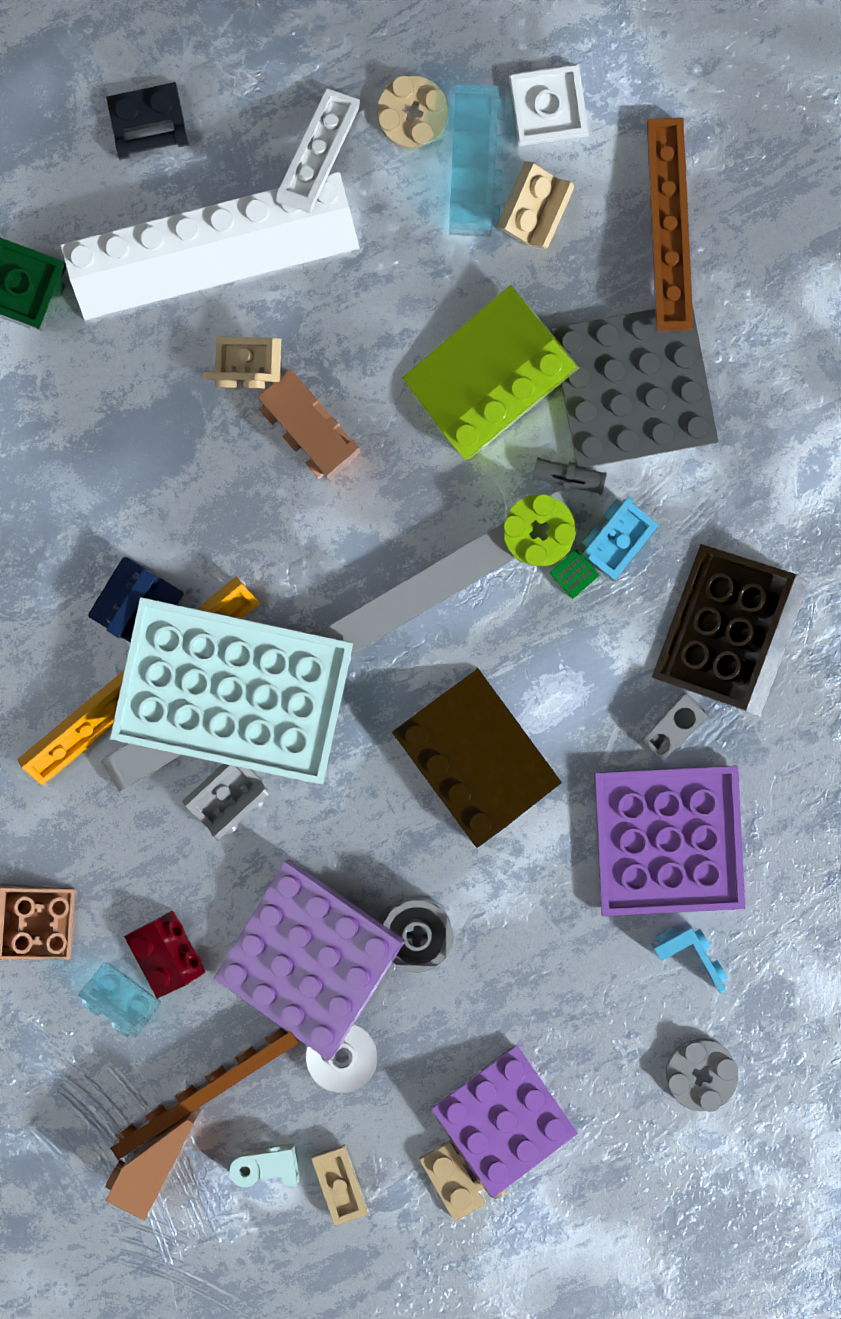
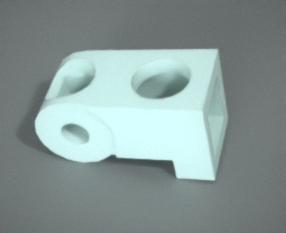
M295 1143L240 1152L230 1166L229 1175L231 1180L240 1187H250L258 1180L282 1178L283 1187L296 1186L300 1180Z

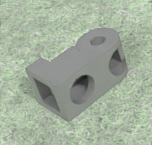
M684 690L675 700V703L646 733L641 742L663 761L678 746L680 747L709 717L708 712Z

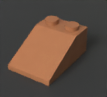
M196 1109L131 1153L126 1163L119 1160L105 1185V1188L111 1190L106 1201L145 1221L201 1109Z

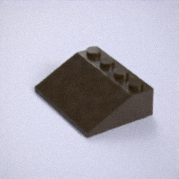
M700 544L652 678L761 717L810 582L797 574Z
M479 668L392 731L397 741L476 848L506 828L562 783Z

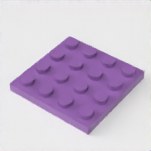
M737 765L594 772L602 916L745 909L739 771Z
M286 860L214 979L288 1032L291 1031L297 1039L329 1061L334 1057L405 940L291 860Z

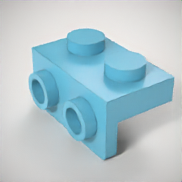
M630 496L622 502L616 499L604 513L608 520L599 530L594 526L581 542L585 549L580 555L611 581H615L659 526V524L633 504L635 500Z

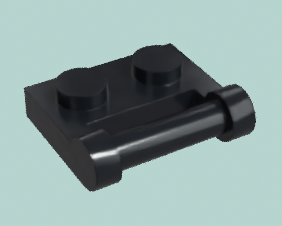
M176 82L106 96L119 160L130 158V154L177 144L178 148L189 146ZM173 123L174 125L173 131L131 140L126 138L125 132Z

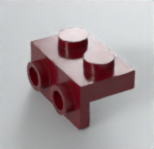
M170 911L124 936L157 999L188 985L205 973L201 960L191 945L183 925L178 920L174 911Z

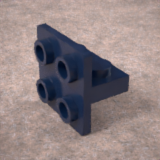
M123 557L89 611L88 617L107 628V632L131 643L140 597L178 605L184 596V592L130 558Z

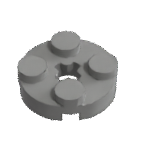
M706 1038L693 1040L681 1044L670 1055L666 1065L668 1087L674 1098L684 1107L699 1112H714L728 1102L734 1094L738 1084V1066L730 1052L720 1043ZM704 1066H708V1074L711 1076L708 1082L703 1081L701 1084L695 1083L696 1076L692 1074L695 1068L701 1070Z

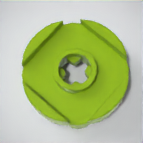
M546 494L531 495L518 501L508 512L504 523V541L507 549L519 562L533 567L550 566L560 561L570 551L576 536L575 521L570 510L560 500ZM537 521L540 525L546 523L549 526L546 531L548 536L546 540L542 541L539 537L531 538L530 533L533 531L531 524Z

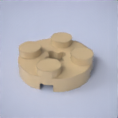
M399 76L385 88L378 101L377 114L380 127L386 138L400 148L415 150L430 143L432 144L441 137L447 126L448 106L446 96L434 82L421 76ZM417 104L423 116L421 118L415 117L412 122L406 120L407 113L403 111L404 108Z

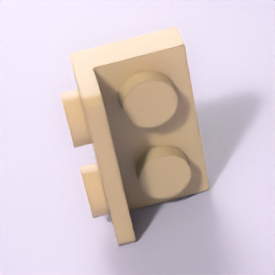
M524 161L496 228L524 245L547 249L555 235L563 212L569 203L575 184L569 180L554 177L535 163Z

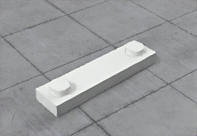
M328 88L326 89L277 192L276 202L311 214L359 110L360 99Z

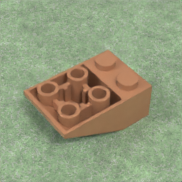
M0 884V960H70L75 889Z

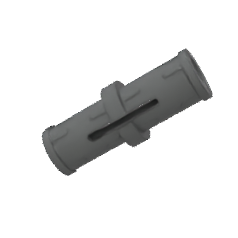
M537 457L532 480L564 486L563 489L568 491L571 488H576L602 495L607 472L576 467V463L570 461L567 465Z

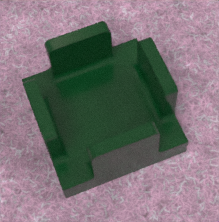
M0 237V318L26 328L32 327L42 331L47 317H54L64 291L65 284L61 280L66 269V263Z

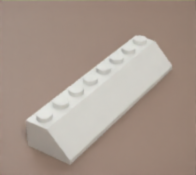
M340 172L328 175L311 214L276 202L279 188L62 244L61 247L69 278L84 320L94 319L358 250L359 245Z

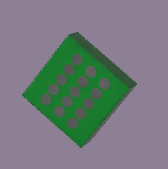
M577 549L549 572L571 599H574L600 576L586 559L580 555Z

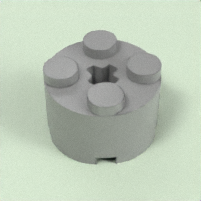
M424 896L404 898L394 904L384 918L383 925L405 940L393 960V963L402 970L414 973L429 971L439 965L452 948L453 926L451 918L445 908L431 898ZM414 926H421V930L428 934L421 937V942H414L413 936L407 935V932L413 931Z

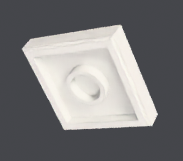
M579 63L508 74L518 147L589 136Z

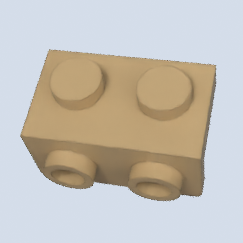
M216 337L215 372H203L202 379L215 380V387L237 388V381H243V388L265 389V382H280L282 339Z

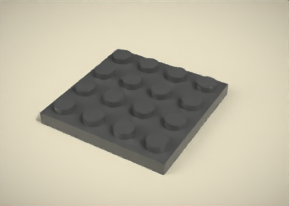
M655 309L551 329L553 336L580 367L561 383L577 467H595L718 443L694 310L692 331L656 332Z

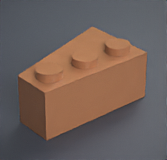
M291 369L280 377V382H274L258 396L263 404L258 410L271 425L277 421L287 431L282 437L295 452L301 448L310 459L305 464L318 479L325 475L331 481L362 454L353 439L351 440L339 423L324 409Z

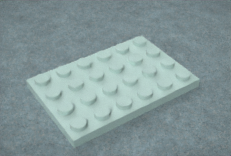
M140 597L110 739L323 785L353 643Z

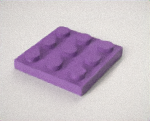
M518 1045L512 1046L429 1108L491 1198L497 1196L578 1134Z

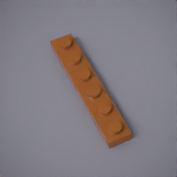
M684 118L648 119L647 142L656 332L692 331L693 308Z
M282 1027L275 1029L264 1038L267 1043L256 1050L253 1046H249L234 1057L237 1062L229 1068L225 1069L223 1065L218 1066L204 1076L207 1082L195 1089L193 1084L178 1092L175 1095L177 1101L167 1108L162 1103L144 1115L147 1121L137 1127L130 1123L115 1134L117 1140L110 1147L111 1151L119 1160L291 1049L300 1040L291 1031H285Z

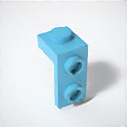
M687 924L676 930L675 926H672L656 935L658 941L651 945L661 961L692 945L717 991L720 994L727 991L722 982L728 978L718 960L711 963L705 950L711 947L701 929L694 932L693 928Z

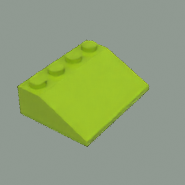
M510 285L402 378L445 437L464 460L467 461L476 456L580 367L515 288Z

